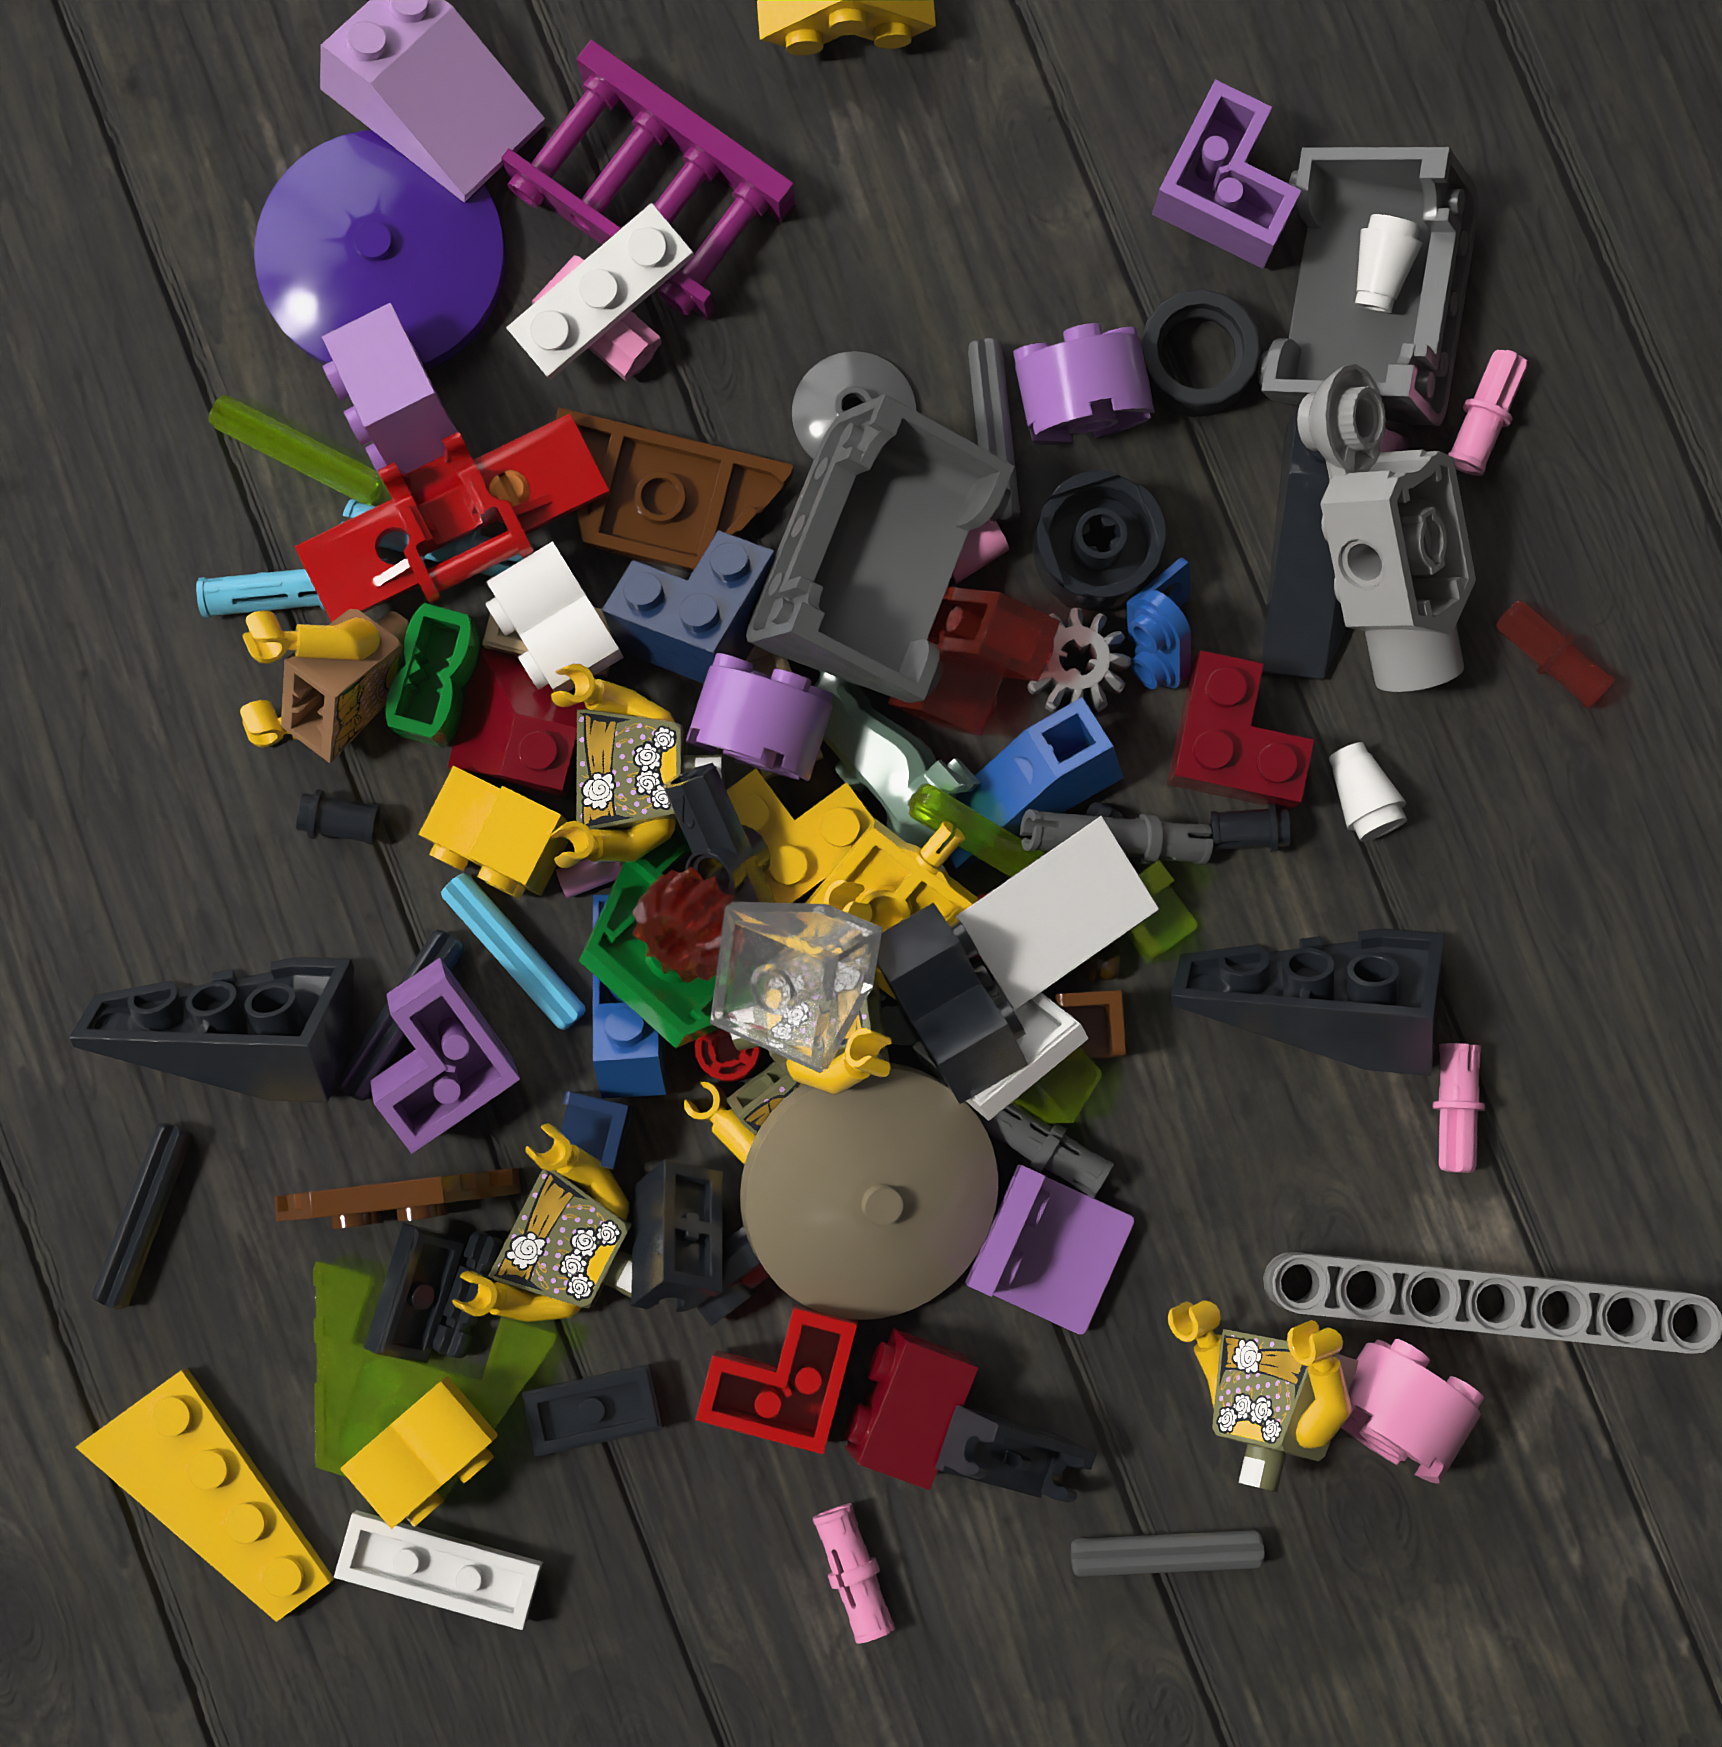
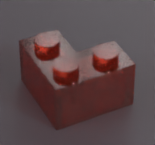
M947 587L927 638L928 641L938 645L940 650L939 661L943 663V673L938 685L923 701L908 703L890 697L888 704L946 730L982 736L986 723L990 720L996 709V695L1003 677L1039 682L1043 668L1052 657L1054 650L1053 640L1060 620L1001 592Z

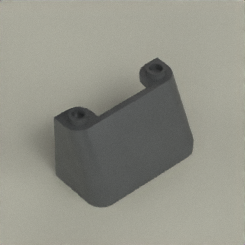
M1450 147L1302 148L1299 169L1292 172L1289 180L1290 185L1302 190L1294 209H1298L1301 219L1307 225L1289 339L1277 338L1274 340L1269 351H1264L1261 354L1258 364V381L1262 388L1261 391L1272 401L1300 406L1302 399L1309 393H1315L1318 387L1334 371L1343 366L1357 364L1366 369L1376 382L1384 404L1386 421L1413 426L1438 427L1442 424L1448 407L1477 229L1478 195L1475 184ZM1373 214L1398 217L1420 225L1417 240L1423 244L1397 300L1394 301L1391 313L1373 311L1355 305L1361 229L1368 228L1371 215Z
M887 394L844 411L830 425L818 448L751 615L746 634L748 642L772 654L904 702L913 703L925 700L934 691L943 673V663L939 661L940 650L938 645L927 640L968 532L983 526L987 521L990 523L995 522L1006 509L1010 499V489L1007 488L1015 466Z

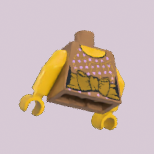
M349 609L329 625L297 624L295 631H283L273 612L257 611L249 614L245 621L250 632L244 633L242 637L249 653L256 661L268 664L282 658L287 650L294 651L284 660L282 717H277L272 702L268 700L254 701L241 708L240 714L249 741L255 746L264 748L279 742L284 734H292L293 740H300L327 762L331 763L386 705L390 686L400 671L405 634L409 622L402 615L393 611L387 612L377 622H374L360 610Z

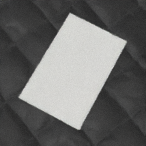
M1100 816L955 917L966 928L979 955L1014 1010H1016L1159 910L1104 819Z

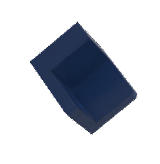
M566 1091L563 1104H566L567 1108L561 1133L570 1141V1144L578 1146L601 1161V1167L613 1170L620 1169L635 1106Z

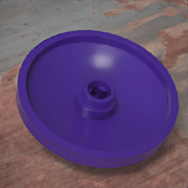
M366 130L342 135L317 146L298 159L284 173L268 196L261 212L255 237L254 260L259 288L273 318L287 337L315 361L322 365L333 361L322 336L391 303L427 371L451 359L463 350L477 336L490 318L504 283L506 243L500 217L484 184L466 202H463L373 130Z

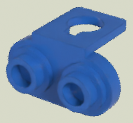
M1184 558L1178 559L1127 601L1128 640L1135 645V657L1131 659L1130 666L1138 680L1150 689H1156L1159 685L1177 688L1191 675V629L1186 617L1179 609L1190 597V563ZM1174 583V587L1167 597L1162 592Z

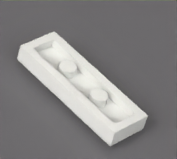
M651 203L506 328L551 380L694 258V253Z
M356 1510L350 1518L334 1578L523 1630L527 1622L543 1562L416 1526L413 1527L401 1522L391 1529L380 1516Z

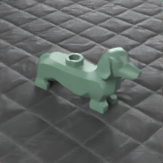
M819 671L821 675L814 687L834 695L831 702L833 709L823 740L840 759L835 765L837 773L850 787L859 792H863L868 788L886 810V827L906 843L923 848L944 821L953 824L954 799L957 793L971 792L981 782L958 758H954L948 765L942 760L936 761L932 750L919 737L875 710L871 704V699L860 685Z

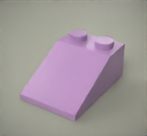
M369 0L321 44L320 89L463 202H466L503 166L501 157L508 148L516 153L544 126L545 118L455 8L445 0Z

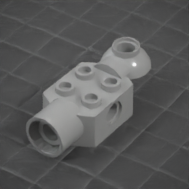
M1357 364L1343 366L1334 371L1318 387L1315 393H1309L1302 399L1297 418L1298 431L1306 448L1311 451H1319L1326 460L1330 483L1320 504L1323 513L1322 531L1329 543L1335 572V595L1341 603L1345 627L1365 631L1377 688L1384 691L1405 692L1437 686L1454 679L1464 670L1456 624L1476 581L1454 458L1440 451L1409 450L1382 452L1381 444L1386 419L1384 404L1377 384L1370 373Z

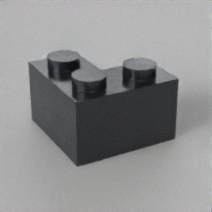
M932 903L865 942L909 1025L959 1104L1028 1065L1016 1041L1026 1035V1032L1007 1000L997 1006L992 1001L994 997L999 995V992L980 961L971 965L969 959L979 954L959 919L948 925L936 905Z

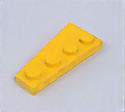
M188 1368L179 1371L76 1446L82 1454L276 1622L334 1580L332 1574Z

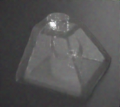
M730 903L725 906L710 1024L818 1073L824 1072L830 1066L873 987L882 927L828 904Z

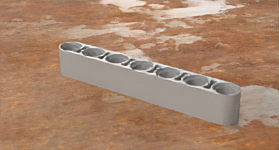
M1287 1252L1276 1256L1267 1265L1263 1276L1264 1289L1269 1299L1279 1307L1298 1314L1689 1354L1703 1353L1713 1348L1722 1334V1315L1712 1301L1700 1295L1674 1290L1301 1252ZM1302 1264L1311 1274L1312 1284L1310 1291L1299 1300H1289L1281 1288L1282 1276L1289 1267ZM1359 1271H1367L1375 1281L1376 1291L1369 1303L1364 1306L1355 1307L1347 1297L1346 1286L1352 1275ZM1424 1278H1431L1439 1287L1440 1298L1438 1304L1427 1313H1419L1412 1304L1411 1294L1413 1287L1418 1281ZM1495 1284L1503 1294L1504 1305L1496 1317L1485 1320L1477 1310L1476 1301L1478 1294L1483 1288ZM1560 1291L1567 1300L1568 1312L1561 1323L1550 1326L1542 1316V1305L1549 1294ZM1624 1298L1631 1306L1632 1319L1626 1329L1615 1333L1608 1324V1309L1614 1301ZM1688 1304L1696 1314V1326L1690 1336L1680 1339L1673 1330L1672 1321L1677 1310Z

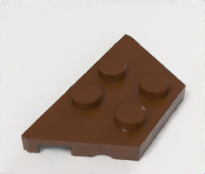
M560 407L557 410L556 419L569 413L573 417L610 491V494L577 509V517L585 547L693 573L718 530L741 538L792 480L794 472L792 464Z
M511 1168L274 1196L276 1222L331 1216L332 1229L383 1223L382 1210L397 1209L398 1222L447 1215L446 1203L522 1193L520 1169Z

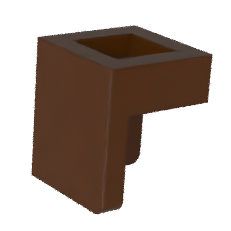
M1122 990L1056 994L1052 997V1002L1082 1025L1089 1038L1062 1061L1120 1058L1126 1055Z

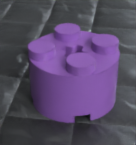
M1100 323L1078 325L1063 332L1065 342L1052 346L1049 343H1036L1020 347L1013 352L1028 429L1034 444L1057 445L1072 443V434L1094 432L1095 438L1111 435L1146 422L1151 418L1150 413H1154L1150 383L1136 327H1123L1103 333Z
M717 653L713 665L709 667L686 742L715 755L718 748L724 749L723 754L735 758V762L792 779L799 780L800 777L810 781L832 713L833 705L831 702L834 695L823 689L810 686L812 681L798 674L774 669L772 676L752 670L754 665L747 661Z

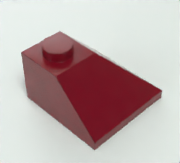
M481 648L476 668L469 682L462 718L456 732L447 769L451 770L455 766L476 777L571 800L577 777V710L587 709L583 701L569 707H559L554 704L551 698V694L554 691L550 684L538 690L518 656ZM596 675L593 676L594 679H601V680H602V678H601L600 676H596ZM573 688L572 690H570V691H568V692H569L570 694L574 695V693H575V688Z

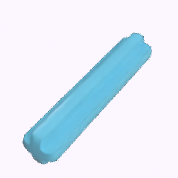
M462 873L453 878L441 891L442 898L557 1028L565 1030L583 1016L586 1011L585 1005L471 876Z

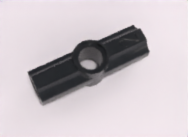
M713 763L695 767L690 771L673 777L662 786L692 851V855L686 862L685 874L693 892L703 901L716 905L743 965L759 963L768 957L783 952L793 941L763 875L770 866L771 857L768 845L763 837L753 828L741 825L720 774Z

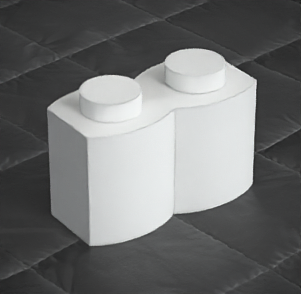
M553 541L487 581L495 598L485 604L505 636L515 630L520 635L528 651L518 658L538 690L547 684H550L554 692H568L575 688V684L570 677L559 675L555 672L570 664H581L587 667L595 676L624 658Z

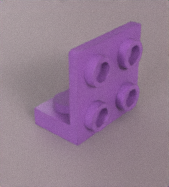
M1018 1164L992 1221L986 1240L978 1252L965 1282L967 1286L991 1297L994 1295L1070 1331L1084 1334L1131 1231L1134 1219L1131 1215Z

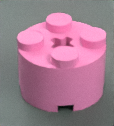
M1378 1339L1375 1343H1367L1356 1359L1359 1360L1357 1370L1348 1392L1352 1412L1341 1428L1366 1447L1397 1466L1400 1461H1406L1407 1457L1420 1463L1421 1465L1415 1475L1429 1482L1439 1484L1480 1418L1481 1413L1478 1408L1484 1400V1396L1478 1390L1456 1377L1450 1376L1446 1382L1427 1370L1426 1367L1430 1359L1420 1350L1400 1339H1395L1392 1345Z

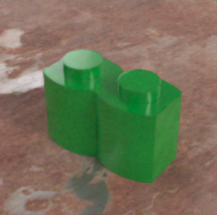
M424 603L413 615L404 640L406 665L394 678L386 700L387 724L400 737L444 748L456 734L463 713L461 688L471 678L481 649L479 629L467 614Z

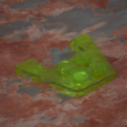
M323 1260L316 1261L313 1268V1286H316L314 1343H316L317 1382L314 1383L315 1468L347 1477L340 1468L447 1375L495 1430L557 1342L560 1332L517 1319L501 1317L482 1380L430 1364L378 1355L364 1349L365 1344L356 1341L376 1276ZM456 1474L436 1490L444 1501L460 1480Z

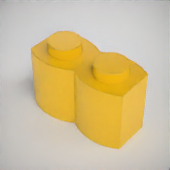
M447 1375L340 1469L391 1529L405 1517L415 1527L444 1501L436 1490L456 1474L465 1483L494 1458L486 1447L498 1434Z

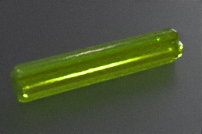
M221 395L210 411L208 421L215 429L361 503L373 504L381 492L383 481L376 470L228 395Z
M921 784L916 793L911 794L907 804L910 807L909 815L911 818L934 832L941 827L944 821L952 823V833L958 828L965 836V840L959 844V847L1011 878L1045 855L1042 851H1025L1021 845V838L932 784Z

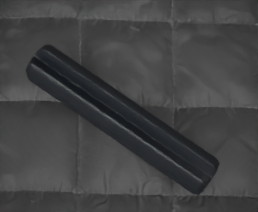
M439 929L435 930L399 985L438 958L442 959L451 972L463 954L465 946L447 932ZM388 1002L344 1067L337 1083V1087L341 1091L359 1101H365L372 1093L370 1081L388 1069L407 1040L406 1035L390 1015Z
M160 1123L155 1129L92 1293L93 1299L102 1305L114 1309L126 1308L130 1303L192 1141V1133L182 1127L170 1123Z

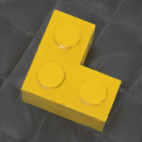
M757 0L760 40L786 47V51L793 55L803 56L818 53L823 49V44L842 35H856L872 40L875 46L883 49L901 48L910 44L911 37L936 26L934 0Z
M455 766L452 767L418 834L434 844L429 853L430 856L463 872L470 861L482 867L477 876L478 878L518 899H521L525 889L539 896L542 895L557 866L554 858L564 852L569 842V839L565 837H550L551 833L568 822L561 814L504 786L500 789Z
M757 769L727 789L741 825L753 828L763 837L768 845L771 856L770 866L763 875L780 913L820 885L874 822V818L847 782L796 820L792 818Z

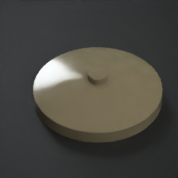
M890 1063V1073L886 1077L870 1074L866 1079L835 1095L802 1084L784 1098L770 1113L755 1136L746 1157L742 1173L740 1202L742 1220L750 1245L760 1263L776 1284L789 1296L817 1312L845 1319L868 1320L894 1316L912 1310L945 1291L964 1273L980 1251L992 1225L998 1197V1170L993 1146L986 1129L966 1102L958 1103L946 1084L921 1070L906 1065Z

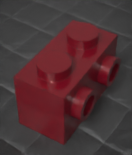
M893 1328L888 1343L881 1342L872 1356L868 1378L873 1381L864 1403H856L848 1416L844 1430V1439L848 1441L846 1450L858 1465L930 1490L938 1471L935 1467L956 1405L964 1406L978 1367L963 1353Z

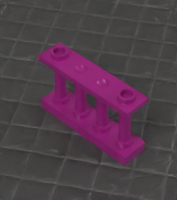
M590 40L576 58L582 82L584 83L582 89L585 93L531 164L508 148L501 159L510 179L507 185L516 196L528 205L538 208L541 203L545 204L603 245L621 228L603 216L602 213L654 145L662 146L665 141L684 154L682 160L685 163L654 204L670 225L704 180L711 182L714 177H717L734 189L732 196L735 201L696 251L695 257L686 264L682 271L678 270L665 281L658 291L659 296L679 313L688 316L693 310L708 321L715 310L711 292L702 285L754 216L762 217L766 212L780 223L795 205L794 183L606 49ZM616 105L634 118L632 125L635 129L582 199H579L552 178L603 110L611 111Z

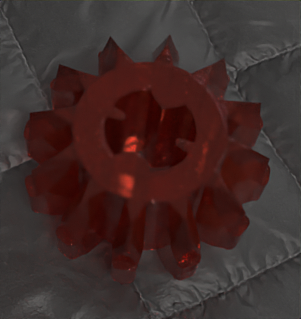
M690 867L682 873L671 870L666 875H661L648 887V891L638 900V905L632 911L638 922L632 934L647 944L648 947L644 956L656 957L662 963L664 974L676 970L681 979L687 984L697 977L709 981L714 975H719L741 951L742 945L747 939L742 930L747 916L733 908L732 903L736 894H724L718 888L716 876L703 881L699 873L693 867Z

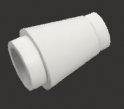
M1380 214L1371 215L1368 228L1361 229L1355 305L1378 312H1392L1394 301L1397 300L1423 244L1417 240L1420 225L1398 217Z
M1363 742L1346 746L1329 757L1347 829L1355 830L1361 842L1381 837L1397 829L1407 821L1402 809L1406 805V801L1372 755L1368 753Z

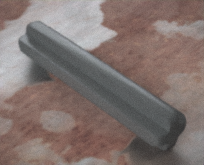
M995 338L975 340L969 344L968 356L978 446L1015 466L1002 343L999 339ZM1015 467L1007 485V488L1010 489V499L1003 514L996 520L997 524L1016 521L1020 516Z
M1255 1530L1075 1539L1071 1544V1565L1074 1574L1079 1577L1260 1568L1264 1562L1263 1538Z

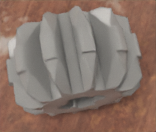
M1072 608L1068 619L1069 627L1065 628L1060 618L1052 613L1045 619L1046 629L1051 637L1032 631L1028 636L1027 643L1041 654L1024 656L1022 659V669L1029 672H1043L1034 677L1029 682L1027 688L1031 694L1040 693L1048 687L1051 688L1052 693L1048 697L1045 706L1047 710L1054 712L1058 708L1062 697L1069 698L1070 704L1081 697H1087L1091 706L1098 712H1101L1108 704L1102 689L1110 693L1120 694L1125 687V682L1113 672L1128 669L1131 665V658L1124 654L1110 653L1123 643L1125 637L1121 631L1113 632L1104 638L1100 635L1107 620V617L1103 614H1097L1093 619L1091 627L1088 628L1082 626V610L1080 608ZM1071 650L1076 657L1086 654L1090 658L1085 669L1086 675L1081 676L1076 668L1066 672L1061 667L1067 656L1065 651Z

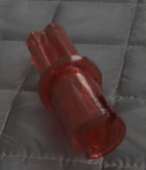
M1522 600L1516 601L1499 618L1496 624L1497 629L1539 665L1536 672L1541 675L1546 671L1583 702L1582 705L1586 708L1591 707L1614 682L1615 678L1611 674L1608 675L1572 643L1575 639L1574 635L1571 633L1566 636L1561 634L1526 602Z

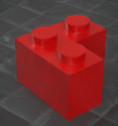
M796 1303L792 1311L778 1366L716 1350L712 1355L695 1420L824 1454L858 1320L820 1313Z

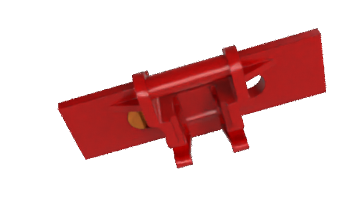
M569 413L474 460L458 431L441 439L445 446L443 456L419 468L405 473L393 462L379 469L378 473L392 498L391 500L294 546L331 622L349 609H358L365 613L418 586H421L429 604L442 599L439 592L519 553L522 559L533 554L534 551L525 534L610 494L571 414ZM497 520L505 524L508 531L427 569L424 563L425 555ZM395 531L409 535V542L403 551L406 559L396 565L387 564L378 555V546L381 539L388 533Z

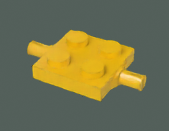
M875 819L799 909L794 923L805 931L813 925L825 910L824 897L828 887L836 880H845L864 885V891L858 895L855 902L869 904L872 908L873 916L870 922L866 924L852 923L851 931L857 930L864 942L874 938L932 903L936 905L948 925L957 920L955 916L978 900L974 894L950 877L942 865L959 844L965 840L964 834L958 828L952 833L953 824L944 821L924 847L920 848L906 843ZM875 962L878 987L895 999Z

